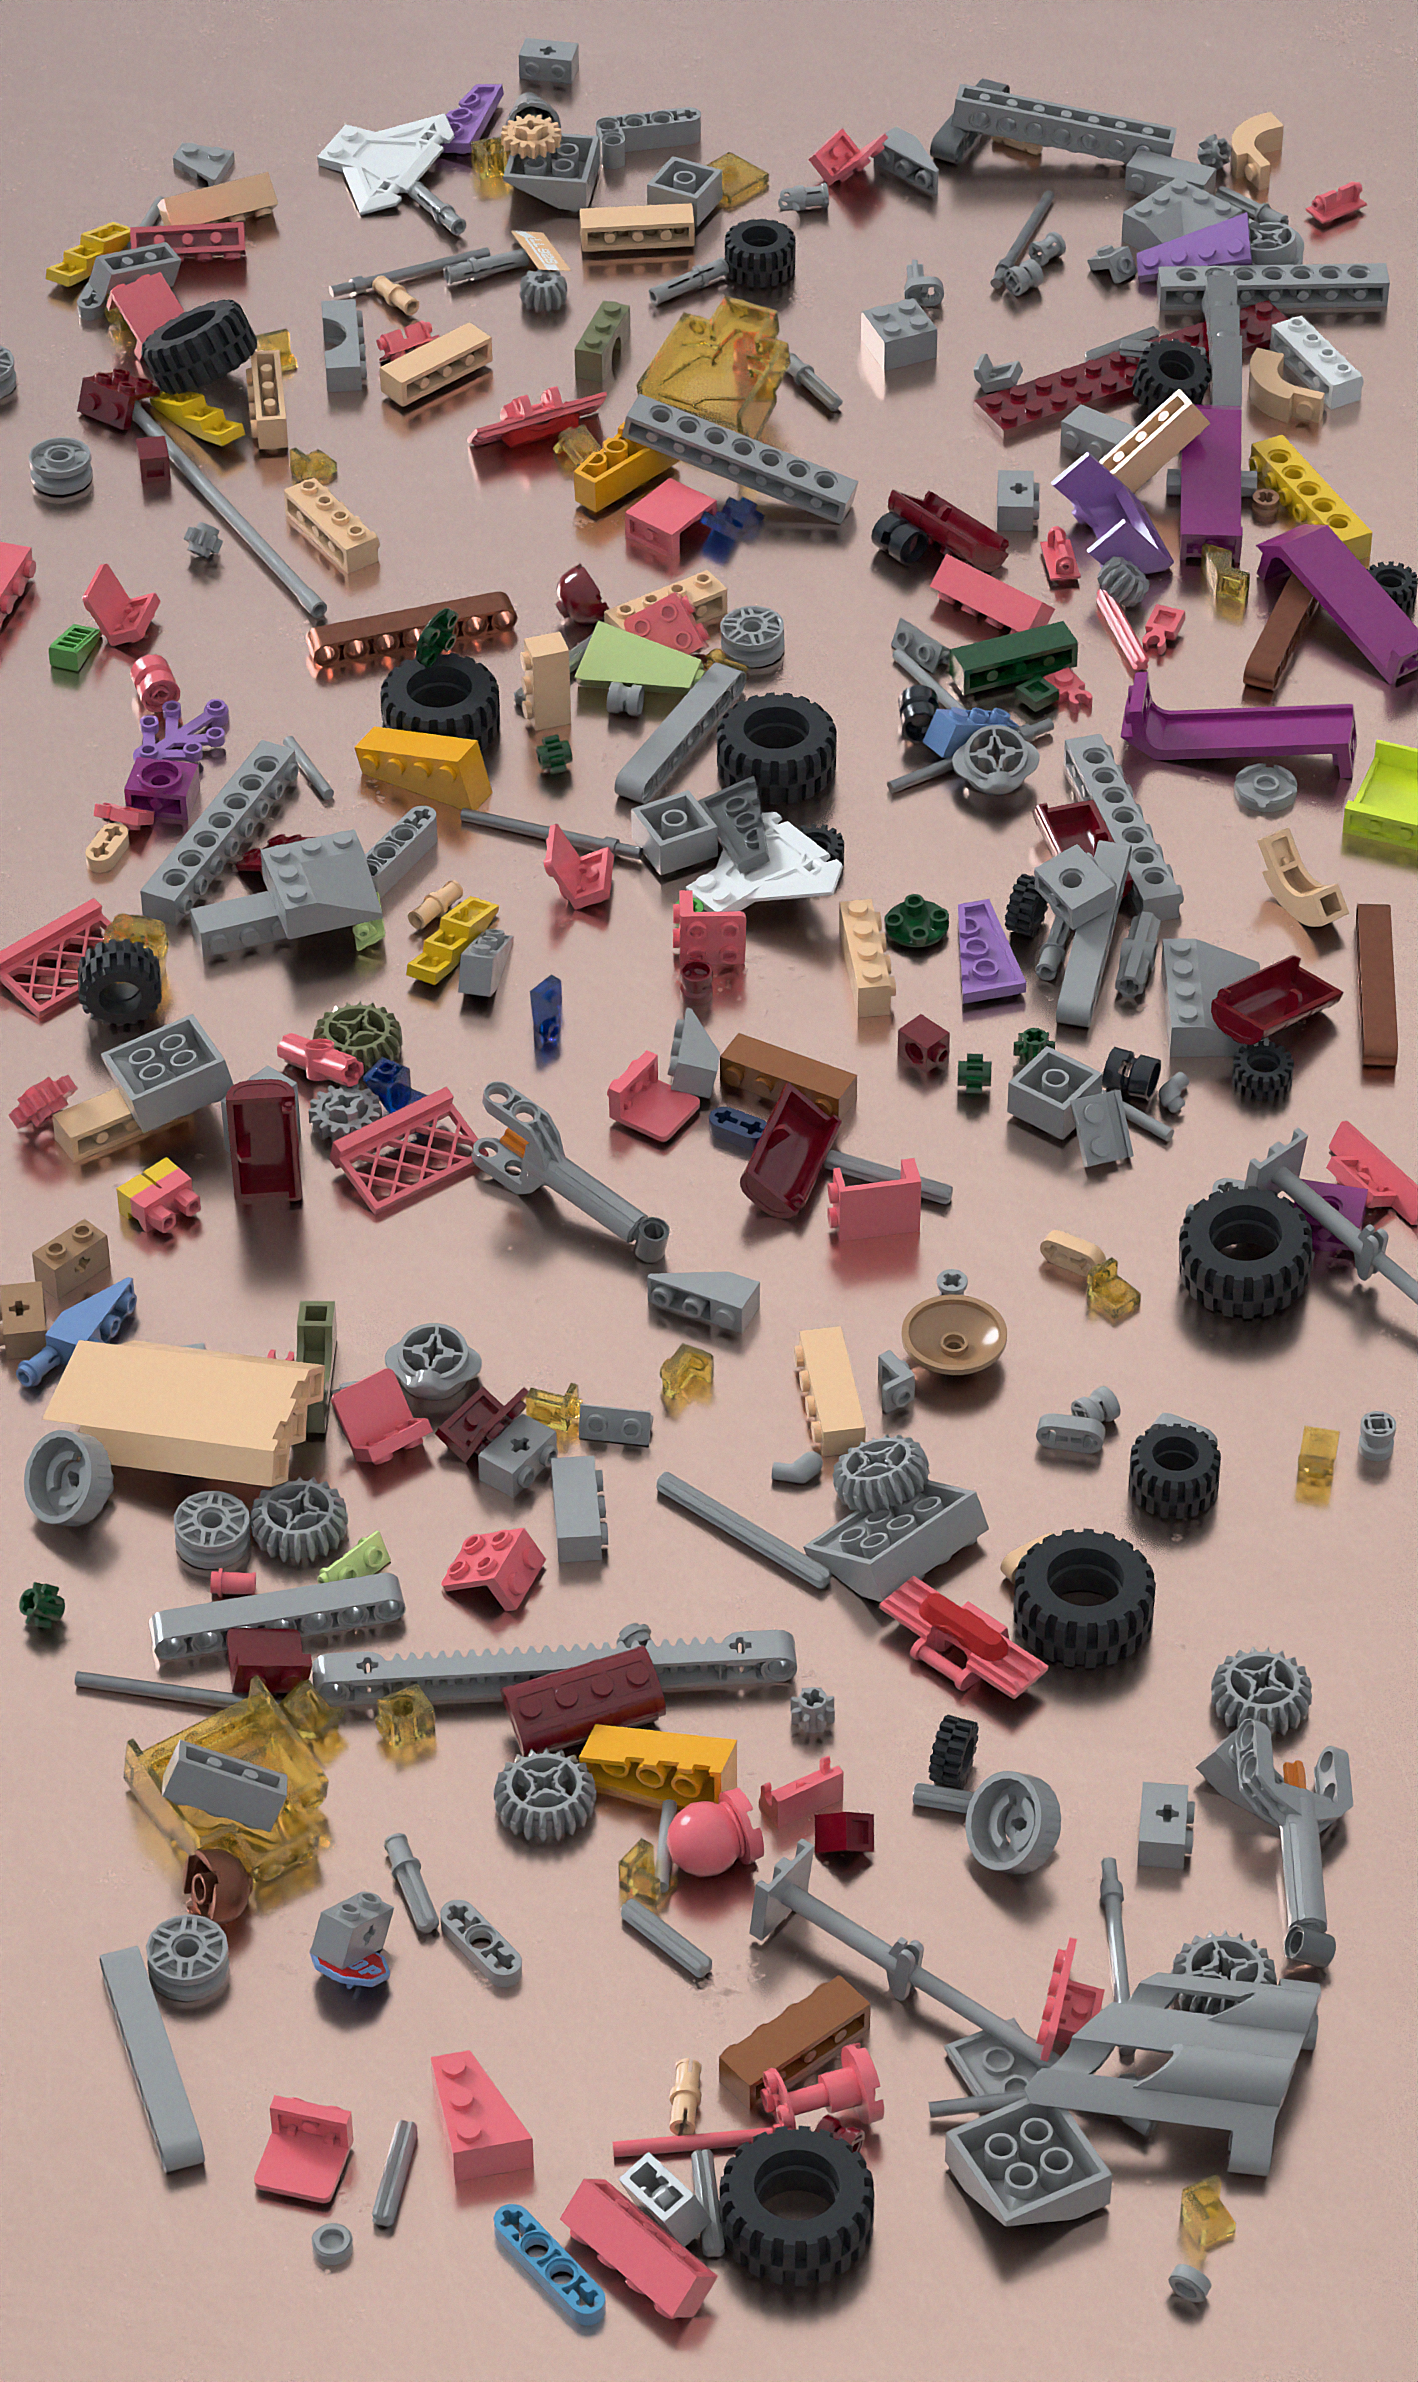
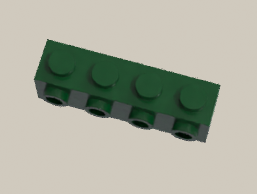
M1060 621L950 649L949 674L963 695L1030 679L1037 675L1050 674L1067 667H1077L1078 641L1065 622Z

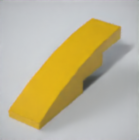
M111 222L82 233L80 245L65 250L63 262L46 269V279L70 287L88 278L91 275L96 256L120 252L131 240L130 227Z
M187 391L182 394L170 395L162 392L159 396L149 398L150 404L169 420L205 441L223 446L245 435L241 423L226 420L223 409L208 406L203 394Z
M470 896L442 916L439 930L424 940L423 953L407 964L406 976L436 985L460 962L461 954L481 932H485L499 911V905Z

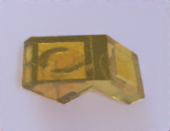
M1204 543L1202 545L1200 571L1216 596L1244 604L1249 596L1250 573L1231 567L1232 551Z

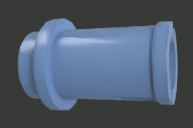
M45 1346L30 1360L21 1361L16 1370L18 1380L27 1387L38 1385L41 1382L42 1376L60 1364V1356L51 1360L58 1352L51 1346Z

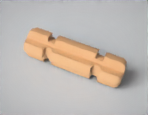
M992 136V140L1000 144L1004 142V145L1024 152L1027 150V153L1032 155H1039L1043 149L1042 145L1025 141L1018 142L1010 138Z

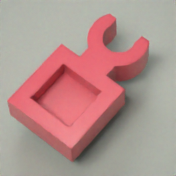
M1156 604L1145 625L1146 634L1142 639L1144 651H1147L1150 645L1158 644V654L1162 655L1166 651V639L1175 641L1186 620L1185 611Z
M1068 667L1043 677L1059 689V700L1057 702L1067 701L1071 712H1079V703L1085 704L1088 708L1092 707V694L1085 690V683Z
M106 802L103 804L95 803V817L121 822L129 830H140L141 825H150L154 821V811L129 806H118Z

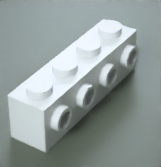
M1302 316L1293 317L1272 325L1270 349L1273 352L1284 354V363L1311 390L1325 393L1324 403L1330 409L1361 400V390L1364 384L1362 374L1313 325H1310Z

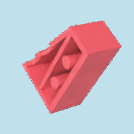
M467 2050L431 2057L432 2086L455 2182L534 2167L533 2138L472 2052Z

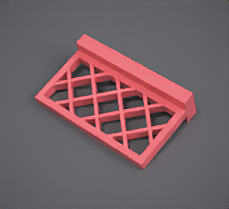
M93 898L1 950L0 985L4 984L40 1019L79 996L78 982L71 988L58 986L59 978L78 980V971L60 969L62 960L79 962L81 957H85L87 946H95L99 942L109 943V939L112 938L116 939V941L128 938L102 914V905ZM100 927L108 933V939L89 937L90 933ZM71 944L83 945L82 953L64 952L63 949ZM44 959L57 960L56 968L39 967L37 965ZM18 974L31 975L30 983L16 982L13 977ZM36 975L55 977L54 985L34 984ZM33 993L52 995L51 999L42 1005H39L32 998Z
M447 1086L333 1142L329 1160L336 1169L342 1168L374 1215L475 1166L472 1156L464 1157L454 1154L456 1143L469 1145L473 1149L474 1143L479 1139L452 1103L454 1096ZM449 1116L457 1126L455 1133L437 1129V1121ZM415 1132L430 1135L427 1147L407 1142L409 1135ZM433 1136L453 1141L451 1152L432 1149ZM386 1146L402 1149L399 1161L379 1156L380 1150ZM485 1148L479 1150L483 1156H489ZM405 1150L425 1155L422 1167L402 1162ZM428 1157L448 1161L447 1168L442 1171L426 1168ZM358 1160L373 1163L371 1174L356 1172L351 1164ZM377 1164L397 1169L394 1181L374 1176ZM400 1170L420 1175L419 1181L413 1185L397 1182ZM371 1185L392 1189L390 1196L378 1202L370 1192Z

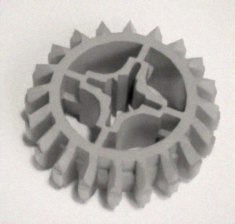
M885 1435L880 1439L873 1437L869 1442L861 1441L860 1446L856 1448L850 1447L848 1454H843L839 1457V1462L833 1465V1485L842 1504L848 1505L850 1510L859 1509L861 1513L872 1509L876 1513L879 1509L887 1508L889 1510L894 1505L902 1506L903 1501L914 1499V1493L922 1492L924 1490L923 1485L929 1482L928 1475L930 1471L928 1467L930 1465L924 1449L921 1448L919 1442H914L912 1437L904 1439L902 1435H896L893 1438Z
M300 1475L297 1481L290 1482L288 1480V1482L270 1487L269 1490H261L259 1499L254 1500L250 1515L252 1536L254 1541H257L260 1550H267L270 1558L280 1555L283 1563L289 1558H295L298 1564L302 1558H309L313 1562L317 1554L327 1557L329 1549H337L339 1541L344 1539L348 1524L346 1503L344 1498L340 1497L338 1490L330 1489L327 1481L318 1484L315 1477L309 1481H303Z
M1253 1646L1249 1653L1239 1649L1235 1657L1226 1656L1223 1664L1218 1665L1214 1679L1211 1682V1701L1213 1707L1216 1708L1218 1718H1225L1227 1727L1237 1725V1728H1239L1245 1719L1251 1718L1263 1722L1271 1731V1736L1274 1731L1285 1735L1288 1727L1297 1729L1300 1720H1305L1309 1705L1312 1703V1683L1310 1682V1677H1307L1305 1667L1298 1666L1296 1657L1285 1659L1283 1650L1273 1654L1269 1647L1264 1652H1258Z
M546 1747L542 1754H536L531 1749L528 1757L525 1758L517 1754L514 1760L515 1763H505L503 1772L498 1773L493 1796L497 1815L501 1816L504 1827L511 1826L514 1835L524 1832L528 1841L533 1836H539L543 1843L547 1836H554L559 1841L562 1833L565 1832L573 1836L576 1830L575 1827L584 1828L587 1818L592 1817L596 1801L595 1781L592 1774L588 1773L586 1763L578 1764L575 1755L565 1758L562 1749L556 1754H550ZM566 1788L573 1793L572 1796L565 1793ZM518 1794L524 1796L525 1800L523 1802L517 1797Z
M1226 1929L1221 1936H1215L1209 1930L1206 1939L1195 1935L1192 1944L1184 1943L1180 1953L1176 1954L1173 1960V1970H1171V1974L1277 1985L1274 1960L1268 1959L1267 1948L1257 1949L1256 1939L1245 1942L1242 1933L1236 1937H1230ZM1181 1993L1176 1998L1179 1999L1181 2010H1190L1193 2013L1216 2015L1241 2003V2001Z

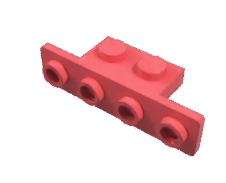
M1342 1121L1329 1144V1149L1336 1156L1331 1157L1326 1168L1336 1177V1181L1340 1185L1368 1189L1366 1207H1392L1411 1225H1418V1185L1349 1121Z
M1069 1937L1066 1950L1058 1949L1052 1969L1053 1974L1047 1992L1048 1996L1041 2018L1043 2020L1037 2036L1036 2044L1043 2045L1040 2060L1046 2062L1049 2060L1054 2040L1070 2045L1071 2037L1101 2011L1105 1990L1068 1980L1077 1939Z

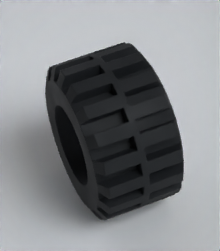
M762 218L749 219L748 221L739 222L738 225L732 226L730 231L726 232L725 261L729 267V273L727 274H729L732 280H737V283L746 284L749 287L758 286L761 288L783 283L793 275V271H795L796 238L793 235L792 229L787 228V225L784 223Z
M1167 338L1161 339L1160 343L1154 341L1150 344V347H1146L1141 355L1132 381V386L1135 387L1134 394L1136 397H1140L1139 402L1142 405H1147L1148 410L1154 412L1180 388L1194 405H1201L1211 380L1212 374L1210 373L1212 369L1211 364H1207L1208 358L1206 355L1200 354L1201 350L1198 347L1193 348L1190 346L1191 343L1187 341L1182 343L1179 342V339L1175 338L1172 341H1169Z
M123 938L122 941L109 939V943L99 942L95 944V949L89 948L85 952V957H81L78 967L79 1002L82 1004V1009L86 1014L91 1013V1018L95 1021L102 1020V1023L105 1025L114 1023L117 1027L124 1026L125 1023H130V1025L137 1024V1020L141 1019L144 1021L149 1018V1013H155L162 999L161 968L158 957L153 955V951L149 947L143 948V943L138 941L130 943V939Z
M1173 1423V1426L1162 1424L1158 1425L1156 1430L1153 1428L1146 1430L1145 1436L1139 1435L1135 1440V1445H1132L1128 1485L1130 1486L1131 1496L1136 1497V1503L1140 1507L1146 1506L1147 1512L1151 1514L1160 1513V1517L1163 1518L1175 1516L1176 1519H1183L1184 1515L1188 1514L1192 1517L1198 1515V1510H1207L1210 1507V1502L1215 1501L1219 1489L1221 1454L1220 1450H1217L1216 1442L1208 1440L1209 1435L1204 1431L1197 1432L1196 1427L1190 1425L1186 1428L1181 1427V1424Z

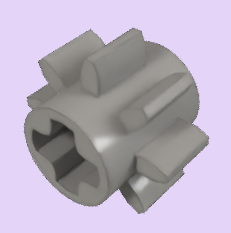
M1216 134L1205 137L1204 141L1198 143L1200 148L1198 149L1197 157L1202 165H1211V167L1218 170L1223 168V165L1230 163L1231 146L1225 138L1218 140Z
M198 522L196 528L189 526L183 539L189 542L187 550L207 559L210 553L218 554L223 540L217 537L220 530L203 522Z
M820 1687L802 1688L799 1698L791 1697L790 1699L791 1723H799L804 1733L824 1732L827 1722H835L834 1696L827 1697Z

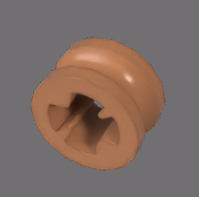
M1260 489L1254 492L1252 511L1256 515L1270 517L1278 512L1279 495L1277 492L1270 489Z

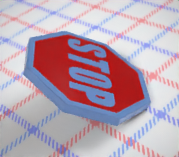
M377 1952L343 1970L310 1953L314 1968L317 1971L330 1977L331 1980L347 1984V1989L357 1985L373 1987L390 1978L391 1973L386 1959Z

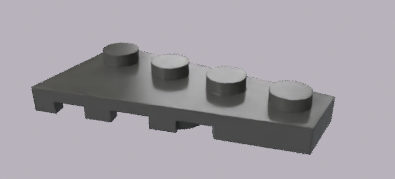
M754 776L698 800L702 808L717 825L718 840L740 874L770 861L758 785Z

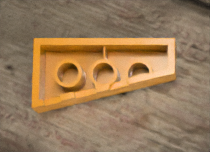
M623 422L618 427V433L613 438L608 437L602 443V449L599 452H593L574 470L575 501L594 512H598L680 460L622 437L625 424Z
M374 726L354 747L363 774L461 810L463 808L477 810L493 793L477 740Z
M595 1724L579 1756V1763H586L588 1773H591L594 1778L595 1786L660 1805L665 1800H674L677 1803L678 1810H683L689 1804L695 1802L710 1801L718 1804V1797L721 1792L737 1788V1740Z

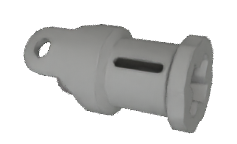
M825 182L821 183L820 186L814 187L796 185L793 188L783 189L780 192L778 206L783 210L793 209L797 211L813 206L828 208L829 193L827 184Z

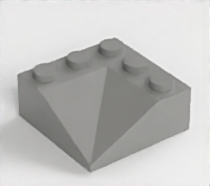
M561 133L560 148H555V153L546 152V157L538 155L535 159L528 158V156L521 159V154L512 156L510 152L503 181L559 209L576 212L579 209L588 208L600 166L599 136Z
M1175 178L1123 212L1121 241L1140 251H1144L1241 215L1242 209L1187 183L1185 180Z
M355 829L260 850L263 880L288 940L383 919L365 853Z
M193 1014L101 1054L129 1111L143 1133L159 1129L165 1123L181 1116H188L195 1110L210 1103L220 1102L226 1096L227 1091L234 1085L225 1059Z
M1028 2097L946 2132V2164L964 2191L1005 2226L1076 2219L1110 2204L1112 2173L1070 2112L1065 2108L1030 2104Z

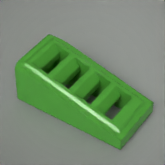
M73 624L49 647L50 665L79 671L102 636L100 629Z

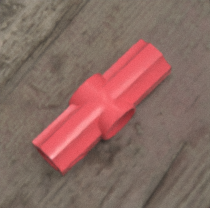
M289 1033L283 1036L282 1041L277 1046L278 1057L284 1059L286 1063L306 1070V1076L310 1080H332L351 1087L358 1084L360 1077L364 1074L363 1063L357 1061L354 1056L334 1049V1042L329 1039L310 1040L297 1034Z

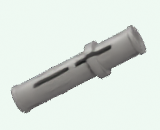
M415 182L410 186L409 196L433 215L437 224L445 226L455 235H460L465 231L466 221L455 213V209L451 205L443 203L422 183Z
M520 248L519 250L480 259L468 258L466 262L444 266L443 272L448 284L466 279L474 281L483 275L528 266L529 259L526 251Z
M720 257L706 265H696L690 272L656 287H651L648 290L649 298L657 306L698 286L703 288L710 281L727 275L729 273L728 264L725 259Z

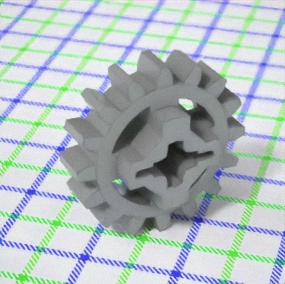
M341 1084L339 1089H335L330 1085L328 1086V1093L317 1092V1099H311V1108L308 1109L309 1123L312 1124V1131L319 1132L322 1140L330 1136L332 1143L382 1118V1106L379 1104L378 1095L371 1096L370 1088L360 1091L359 1084L354 1085L352 1088H347V1086Z

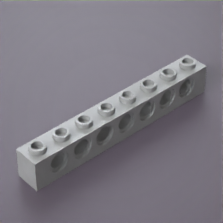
M961 83L951 123L952 127L965 131L971 130L986 133L990 136L1010 138L1018 142L1025 141L1044 147L1068 150L1072 153H1083L1097 158L1122 161L1126 164L1129 163L1138 149L1171 157L1177 131L1175 127Z
M1386 263L1158 267L1157 295L1159 310H1201V300L1206 292V279L1208 275H1213V271H1230V275H1237V306H1240V309L1266 300L1271 302L1276 308L1388 306L1390 281Z
M642 394L638 395L626 415L622 437L838 524H842L854 502L859 481Z
M1101 733L1066 739L1064 744V766L1081 801L1093 799L1114 842L1132 846L1129 872L1133 878V885L1127 895L1137 916L1143 911L1153 913L1161 921L1179 918V906L1184 902L1182 888L1180 885H1176L1173 879L1172 868L1163 859L1161 845L1156 844L1153 839L1151 825L1146 824L1143 819L1141 805L1136 804L1133 799L1131 785L1126 784L1124 781L1121 765H1116L1114 761L1112 747L1106 745Z
M265 740L259 742L140 890L142 914L144 916L178 925L185 914L188 915L193 904L201 895L206 893L208 885L216 876L221 874L227 861L236 855L239 846L246 838L251 836L254 827L261 819L266 817L270 807L276 800L281 798L283 791L289 783L296 779L299 765L296 763L295 749Z

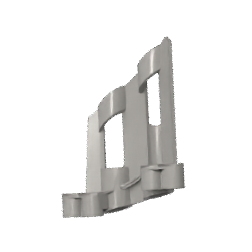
M1157 1972L1141 1981L1125 2003L1111 2002L1074 2034L1063 2056L1050 2068H1041L1024 2087L1030 2104L1230 2130L1228 2150L1231 2153L1228 2172L1267 2177L1270 2169L1275 2122L1288 2091L1298 2055L1301 2049L1313 2051L1315 2049L1318 2032L1317 2011L1321 2000L1320 1984L1280 1978L1278 1985ZM1179 1993L1241 2001L1238 2005L1216 2015L1167 2009ZM1115 2046L1173 2054L1171 2059L1158 2071L1140 2081L1093 2075L1109 2058Z

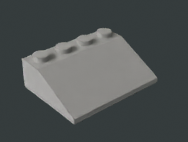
M1163 939L1161 975L1170 1057L1234 1056L1236 1052L1238 1053L1241 1046L1247 1049L1246 1044L1235 1042L1229 1035L1217 1027L1212 1017L1211 1003L1217 997L1220 989L1260 971L1259 962L1198 939ZM1268 1037L1261 1040L1264 1041V1045L1269 1046Z
M929 1480L928 1483L923 1485L924 1490L922 1492L914 1493V1499L903 1501L902 1506L894 1505L889 1510L887 1508L879 1509L876 1513L872 1509L861 1513L858 1509L803 1546L807 1555L831 1570L833 1575L860 1596L882 1602L912 1576L920 1580L923 1579L925 1573L949 1561L951 1555L961 1548L975 1543L977 1537L989 1530L976 1491Z

